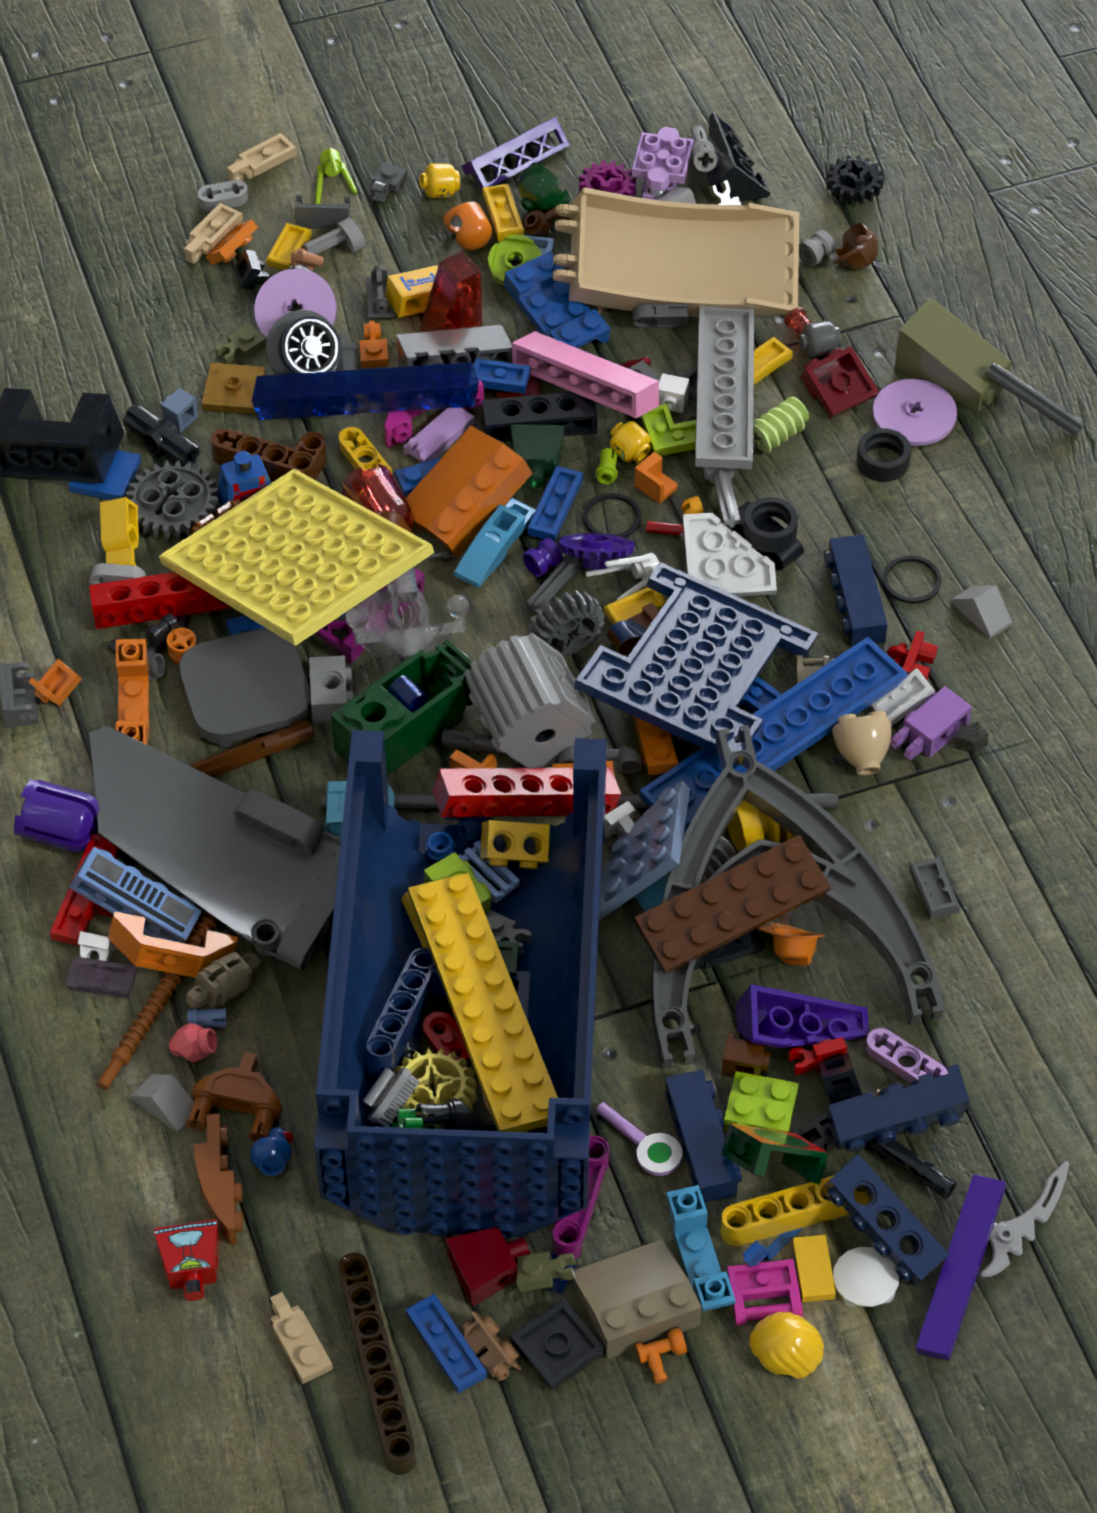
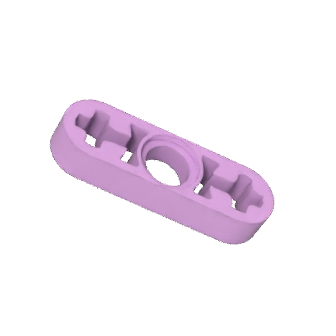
M877 1028L868 1034L866 1043L867 1054L910 1084L919 1079L918 1076L932 1073V1076L936 1075L938 1077L948 1074L947 1069L942 1064L891 1031ZM886 1042V1046L875 1047V1043ZM902 1056H910L915 1060L916 1064L912 1067H903L899 1064L898 1059Z

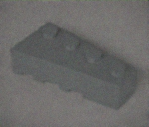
M502 325L396 335L398 373L405 388H414L442 374L470 379L476 358L513 363L512 344Z

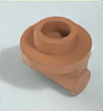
M302 248L293 251L291 254L292 266L303 264L312 271L315 266H321L324 261L322 256L309 253Z

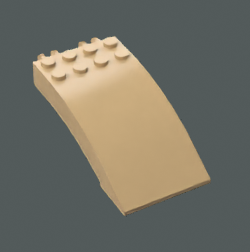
M584 187L573 200V205L560 204L556 206L555 213L558 216L572 218V220L559 219L555 221V229L557 231L572 234L571 255L561 253L555 255L553 259L554 264L570 268V270L557 269L553 271V280L570 284L569 301L632 311L634 307L645 304H687V313L691 317H699V306L754 309V316L796 314L798 312L799 212L748 203L747 205H713L659 201Z

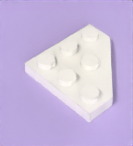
M713 513L683 515L688 575L737 597L777 594L775 563L766 556H762L752 548V545L747 540L721 523V520Z

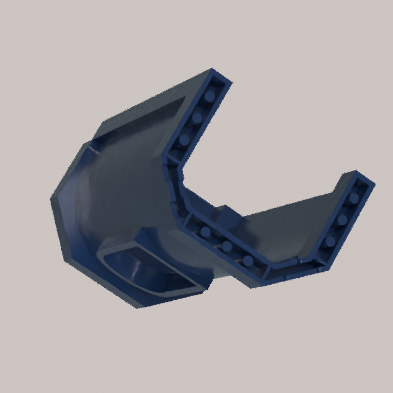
M352 730L316 1087L318 1114L314 1150L321 1198L389 1232H397L401 1235H411L413 1233H429L433 1236H445L446 1234L464 1235L490 1228H498L504 1239L522 1237L588 1208L590 1106L602 844L604 843L607 739L575 738L573 812L566 816L565 822L557 826L550 824L548 862L538 864V869L519 868L520 862H508L507 868L520 880V884L497 903L492 899L490 901L491 911L516 921L517 929H527L532 933L533 942L531 944L523 941L520 942L523 944L524 953L518 955L517 975L510 976L558 1096V1098H549L548 1126L526 1132L435 1129L432 1126L429 1129L390 1127V1125L389 1127H381L379 1124H373L367 1120L372 1109L362 1101L377 1081V1078L369 1076L365 1070L366 1044L410 954L416 949L423 948L401 898L404 893L408 892V887L424 884V870L439 862L431 859L428 856V852L425 851V843L431 834L435 832L449 834L455 842L454 852L461 856L464 855V851L467 848L472 849L476 841L473 839L464 842L458 835V825L419 823L414 819L407 821L398 816L397 809L390 806L388 800L384 731ZM496 836L493 841L494 848L502 853L506 847L505 840L500 836ZM527 838L524 842V849L530 855L534 854L536 845L532 839ZM471 860L468 861L498 892L501 890ZM489 866L503 881H505L491 866ZM423 1012L413 1034L414 1046L419 1054Z

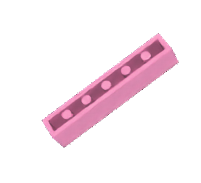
M536 331L512 342L513 364L530 366V375L634 418H638L659 406L658 380Z

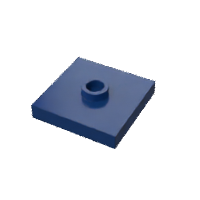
M117 450L104 483L70 481L69 491L107 500L126 497V492L130 489L129 484L133 482L141 464V455Z

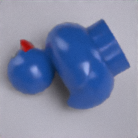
M275 1127L270 1130L268 1137L254 1142L250 1152V1158L254 1166L268 1176L280 1174L291 1159L292 1148L290 1143L294 1139L293 1134L287 1132L284 1128Z

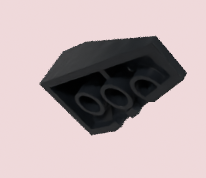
M712 112L709 116L708 141L714 146L717 164L712 170L707 172L710 186L716 185L717 191L722 193L720 182L727 180L730 186V198L738 196L740 201L767 198L771 194L767 182L761 173L758 172L756 174L752 166L755 162L742 149L744 145L733 127L716 113Z

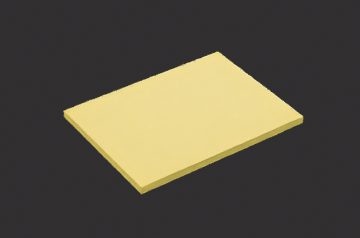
M293 469L168 549L159 558L162 565L296 646L432 555L434 550L432 544L300 471Z

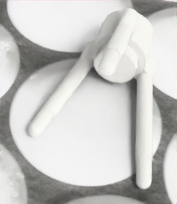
M654 553L605 562V566L608 567L607 569L587 571L585 575L590 577L631 568L633 576L636 579L641 578L642 581L617 598L619 600L645 587L648 578L659 564V561Z

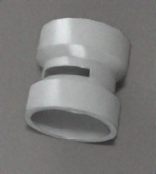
M818 230L812 234L811 239H806L799 244L800 258L811 267L820 263L822 257H828L835 251L833 238L824 230Z

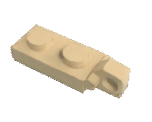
M280 133L239 154V159L227 167V178L229 181H244L246 177L248 179L253 178V176L255 177L296 156L297 148Z
M219 203L189 233L190 238L187 241V246L184 248L185 260L195 264L202 258L203 253L208 254L243 221V213Z
M283 1292L270 1297L272 1301L271 1307L276 1314L270 1318L273 1324V1332L301 1383L304 1384L333 1370V1365L303 1310L301 1311L298 1305L291 1308Z

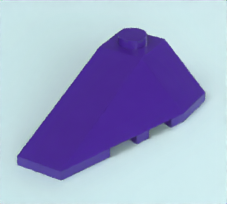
M752 984L736 1002L737 1031L752 1043L784 1048L818 1044L826 1039L833 1040L843 1037L844 1040L867 1038L869 1034L868 1011L866 1007Z

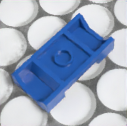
M551 251L505 272L504 287L539 333L576 348L595 339L602 343L609 341L611 328L596 309L591 311L585 303L569 301L570 284L553 280V271L557 269L563 270L564 267L553 263L554 254Z

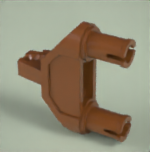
M244 1052L239 1068L227 1067L204 1077L194 1085L191 1093V1099L194 1102L189 1117L186 1120V1125L190 1129L195 1130L197 1123H199L198 1131H204L207 1126L206 1115L210 1114L211 1108L217 1107L256 1115L248 1135L251 1141L256 1142L259 1136L262 1138L269 1136L274 1121L281 1116L283 1107L276 1093L261 1076V1073L256 1072L258 1066L257 1054Z

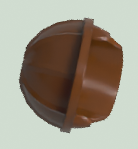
M863 223L850 227L843 234L842 249H835L838 256L832 261L833 264L840 262L843 266L852 270H861L872 264L878 254L876 234L872 233Z

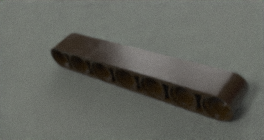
M348 1253L339 1262L340 1284L387 1469L393 1474L404 1475L409 1473L416 1464L415 1443L369 1263L366 1257L360 1253ZM352 1271L361 1272V1274L357 1276L348 1275V1273ZM359 1300L368 1301L365 1305L359 1306L355 1304ZM367 1329H373L376 1331L372 1335H365L362 1333ZM374 1359H381L384 1361L382 1364L379 1365L370 1364V1362ZM382 1389H389L392 1391L388 1395L377 1394V1392ZM390 1419H396L399 1421V1423L395 1426H388L384 1424L386 1421ZM397 1450L408 1452L403 1457L392 1455Z

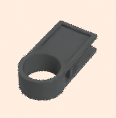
M645 304L632 309V323L638 328H676L687 326V304Z

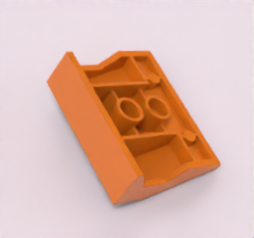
M470 426L396 508V511L420 530L428 532L448 549L453 556L458 558L475 539L495 510L500 505L504 506L533 473L526 461L505 444Z

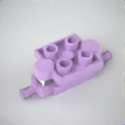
M669 127L661 128L658 134L641 133L632 168V177L644 179L642 198L657 200L676 188L677 183L685 184L694 139L680 138L678 131L675 128Z

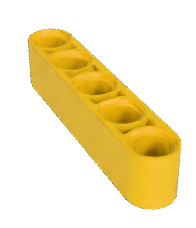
M830 1176L821 1179L820 1184L809 1182L726 1207L721 1217L720 1233L721 1238L728 1245L741 1246L755 1242L757 1239L762 1240L849 1215V1213L842 1206L839 1208L831 1201L823 1198L827 1196L826 1192L828 1190L824 1185L833 1177ZM854 1190L856 1202L862 1205L868 1204L867 1194ZM800 1205L804 1207V1209L797 1210L794 1209L792 1206ZM769 1214L772 1215L773 1218L766 1219L761 1217V1215ZM739 1223L742 1226L739 1228H735L730 1226L729 1224Z

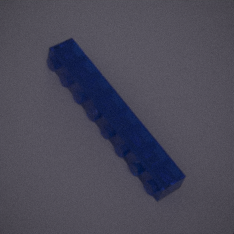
M473 362L265 375L256 377L251 401L259 420L475 407L479 380Z

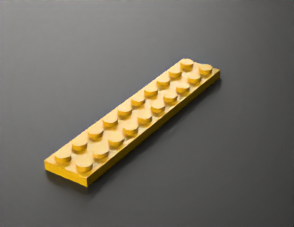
M469 873L408 887L410 901L498 1132H526L548 1126L549 1098H558Z

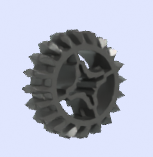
M577 590L572 591L570 594L564 592L561 597L557 598L554 596L551 602H545V606L542 609L536 610L537 615L530 619L531 624L527 627V635L532 632L561 653L563 657H568L571 654L577 653L582 648L586 649L587 644L595 641L594 637L601 633L600 628L605 624L603 621L605 616L599 603L591 594H587L585 591L578 592Z

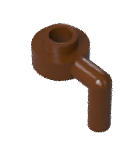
M555 206L546 213L541 211L529 213L524 218L522 225L527 235L544 237L550 229V222L556 218L560 220H572V218L558 216L555 213Z

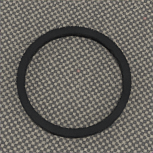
M618 493L602 494L593 498L586 505L584 523L591 533L607 534L596 530L588 520L590 509L596 503L607 499H618L628 503L633 507L637 515L635 524L629 530L610 535L626 538L633 534L640 525V508L634 500Z
M902 556L894 559L886 566L883 573V585L893 598L901 602L911 604L922 603L932 599L938 593L941 586V574L931 561L923 557ZM902 562H919L928 566L934 572L937 584L925 596L916 598L905 597L896 593L890 587L887 580L889 571L895 565Z

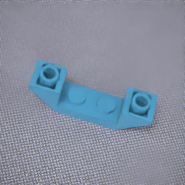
M699 1185L667 1192L666 1196L674 1240L685 1275L690 1281L702 1311L735 1304L736 1300L727 1272H721L708 1232V1213Z

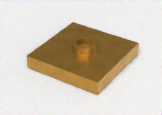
M210 363L202 399V410L257 415L266 376L265 367Z

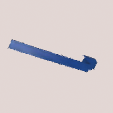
M827 1196L823 1197L825 1200L830 1201ZM803 1228L781 1234L767 1248L759 1244L757 1239L743 1253V1261L751 1267L757 1266L763 1259L769 1262Z

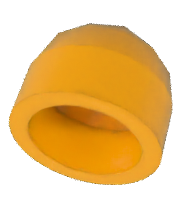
M698 496L686 499L681 506V511L684 512L683 515L704 513Z

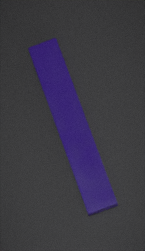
M973 1174L948 1249L949 1255L945 1258L916 1345L917 1353L950 1361L1006 1189L1005 1181Z

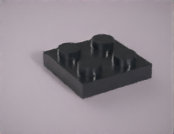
M565 1299L510 1336L512 1345L550 1391L605 1354V1347Z

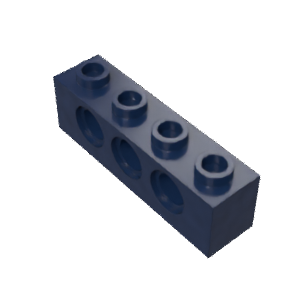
M856 1155L824 1185L828 1190L826 1195L829 1200L839 1208L842 1206L849 1213L851 1224L859 1232L865 1231L873 1240L871 1243L873 1248L882 1257L888 1256L896 1264L894 1270L903 1281L907 1283L910 1281L915 1286L949 1255L859 1155ZM854 1190L864 1191L868 1196V1204L862 1205L856 1202ZM882 1214L890 1219L891 1228L889 1230H884L878 1226L876 1221L877 1215ZM905 1239L912 1243L914 1247L912 1255L904 1254L899 1247L900 1240Z

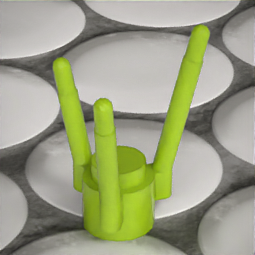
M332 148L321 152L319 156L320 165L316 167L318 176L315 204H320L324 174L333 177L341 172L352 193L356 194L357 189L346 169L345 163L341 161L339 152Z

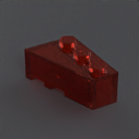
M463 251L439 262L419 332L483 326L481 270Z

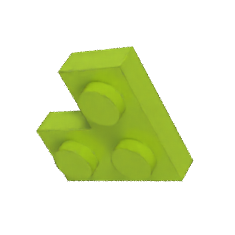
M667 404L659 405L640 416L644 430L651 437L650 446L652 452L664 456L695 449L696 420L674 424Z

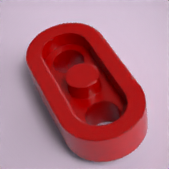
M445 1012L429 1014L423 1022V1034L434 1052L437 1054L442 1047L444 1055L448 1056L454 1051L461 1054V1056L456 1057L455 1061L464 1058L468 1065L471 1059L459 1027L453 1017ZM443 1030L444 1033L436 1034L435 1031Z

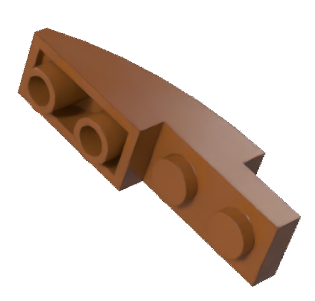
M220 1114L206 1115L207 1143L194 1144L197 1175L201 1194L212 1220L217 1219L220 1233L230 1245L237 1244V1232L243 1231L242 1211L237 1212L236 1204L243 1201L242 1183H236L234 1170H229L228 1154L222 1155V1146H228L227 1126H221Z

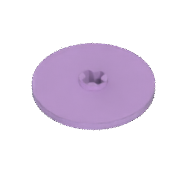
M305 269L281 271L270 277L257 294L254 307L255 319L260 331L266 338L273 324L284 314L292 312L289 309L293 308L294 303H297L301 308L303 307L300 310L316 312L326 318L332 326L334 325L337 313L334 293L328 283L312 271Z
M905 379L889 384L880 391L873 404V419L878 428H890L899 431L908 439L912 446L929 445L945 438L954 428L957 418L956 404L951 395L939 385L920 379Z

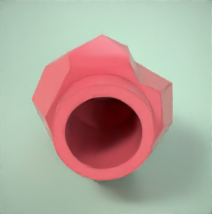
M188 1023L176 1031L170 1039L168 1046L173 1055L183 1057L195 1063L209 1054L215 1053L217 1037L212 1028L204 1029L202 1026Z

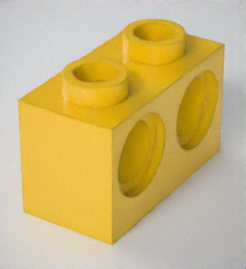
M495 820L482 822L480 860H489V866L508 867V862H520L519 868L538 869V864L548 862L550 825ZM496 836H500L505 840L506 847L502 853L494 848L493 841ZM527 838L535 842L536 850L533 855L528 854L524 849V842Z

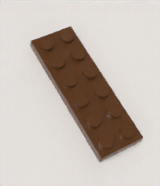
M798 835L636 916L634 923L664 975L824 895L830 891L831 886L803 839Z

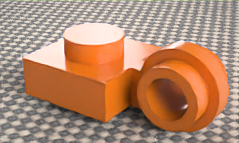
M369 320V323L364 324L365 340H359L361 368L389 367L387 339H381L380 323Z

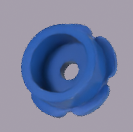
M445 832L431 834L425 843V851L428 852V856L433 860L439 861L454 853L455 842Z

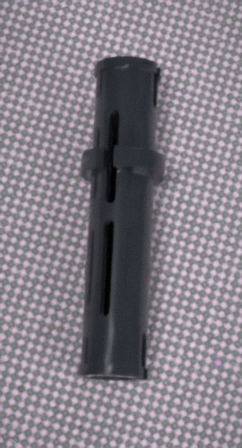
M876 1140L866 1143V1145L914 1177L916 1183L928 1186L943 1199L948 1198L955 1190L957 1185L955 1180H952L936 1169L932 1161L929 1159L925 1161L898 1141L893 1140L888 1143L878 1144Z

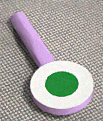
M602 1102L597 1107V1114L638 1145L637 1161L645 1172L655 1176H664L674 1172L682 1162V1147L676 1138L665 1133H654L646 1136L606 1103Z

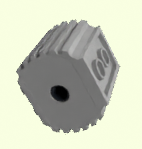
M531 632L523 637L511 636V640H501L498 642V646L487 648L488 652L485 654L482 652L478 656L479 660L477 662L474 660L470 664L472 668L470 670L467 669L464 674L467 678L466 683L471 691L469 698L480 709L482 713L480 720L486 729L491 731L493 736L491 742L495 749L501 754L503 752L506 753L516 764L520 762L527 768H547L546 765L557 763L558 756L563 750L574 746L575 738H585L586 735L590 737L592 733L591 724L596 720L581 691L574 689L575 679L562 654Z

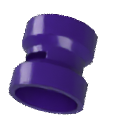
M545 538L539 542L536 549L530 548L523 554V561L531 574L541 577L548 571V567H555L563 561V555L558 545L552 539Z

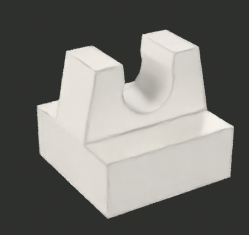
M629 801L605 815L604 835L606 838L613 834L621 838L631 831L634 826L632 819L635 809Z
M80 931L78 944H80V960L89 962L91 953L97 951L99 953L98 964L107 965L112 952L116 950V946L106 936Z

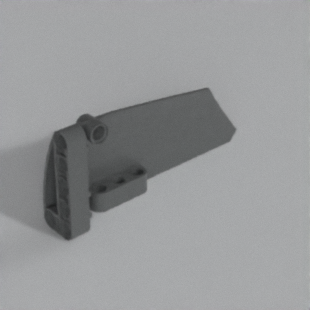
M109 726L89 732L95 797L99 802L100 808L97 814L99 835L229 929L252 943L260 955L266 957L273 956L301 971L304 970L332 935L341 838L325 831L324 826L316 819L255 789H248L247 793H244ZM264 934L274 935L269 941L260 940V937Z

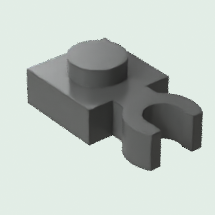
M491 910L487 913L486 917L495 940L519 942L518 955H522L524 950L523 944L520 942L523 941L531 944L533 942L532 933L527 929H517V922Z

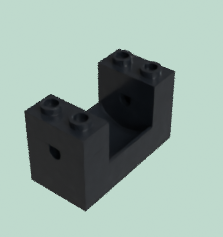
M5 388L0 398V477L104 483L124 435L110 395L82 393L71 422L43 420L31 390Z

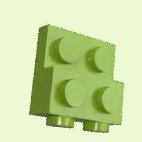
M736 1071L724 1118L723 1132L727 1133L730 1123L790 1132L799 1083Z

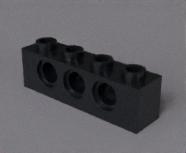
M573 392L482 400L484 433L498 441H502V443L597 434V409L595 401Z

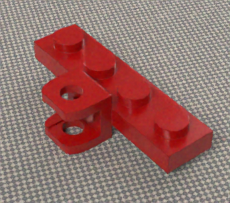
M92 833V837L87 844L74 877L93 847L111 853L116 860L121 850L101 835ZM68 888L50 930L51 940L80 946L78 944L80 931L87 932L95 911L97 910V914L113 917V913Z

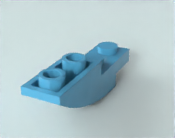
M511 498L505 506L500 505L469 546L453 576L479 589L506 558L508 548L529 526L536 510L514 498Z

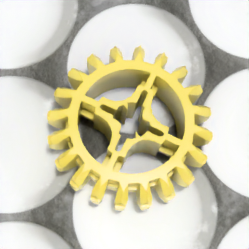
M429 1047L425 1055H420L415 1050L413 1060L404 1057L402 1066H396L395 1074L405 1067L411 1071L413 1077L419 1080L418 1086L415 1087L416 1089L408 1097L409 1099L402 1109H416V1105L419 1103L442 1104L448 1098L454 1097L473 1110V1103L477 1100V1080L474 1078L472 1067H467V1062L464 1058L455 1061L457 1055L454 1051L446 1056L442 1047L437 1054H432ZM431 1083L434 1084V1090H436V1097L433 1096V1091L431 1090ZM416 1112V1115H422V1112ZM444 1123L424 1124L422 1129H429L430 1126H435V1129H441Z

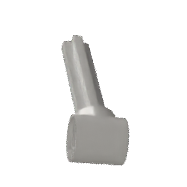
M703 467L705 480H709L715 485L724 524L729 525V528H735V524H739L741 519L731 484V479L734 478V468Z

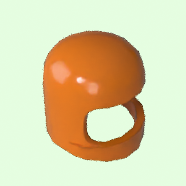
M466 202L457 205L444 216L443 222L449 232L456 234L455 241L462 249L468 251L478 250L484 247L492 236L491 224L478 203ZM454 216L460 217L462 221L461 227L450 225Z

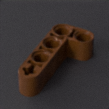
M227 428L218 429L211 435L213 459L217 464L222 465L234 461V456L241 451L248 452L251 456L257 454L260 455L271 481H276L293 469L317 480L327 461L325 438L319 432L305 433L300 438L295 449Z

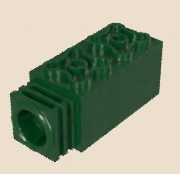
M445 640L442 646L438 645L434 652L426 653L423 649L419 650L331 714L334 751L349 763L352 730L384 731L386 772L388 776L441 737L443 730H450L463 720V711L466 710V706L473 705L469 698L471 691L466 683L467 678L464 674L467 669L470 670L472 668L470 665L473 662L472 659L448 640Z

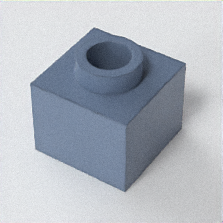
M178 388L172 395L167 396L161 404L162 417L170 419L178 428L179 433L199 417L196 398L181 388Z

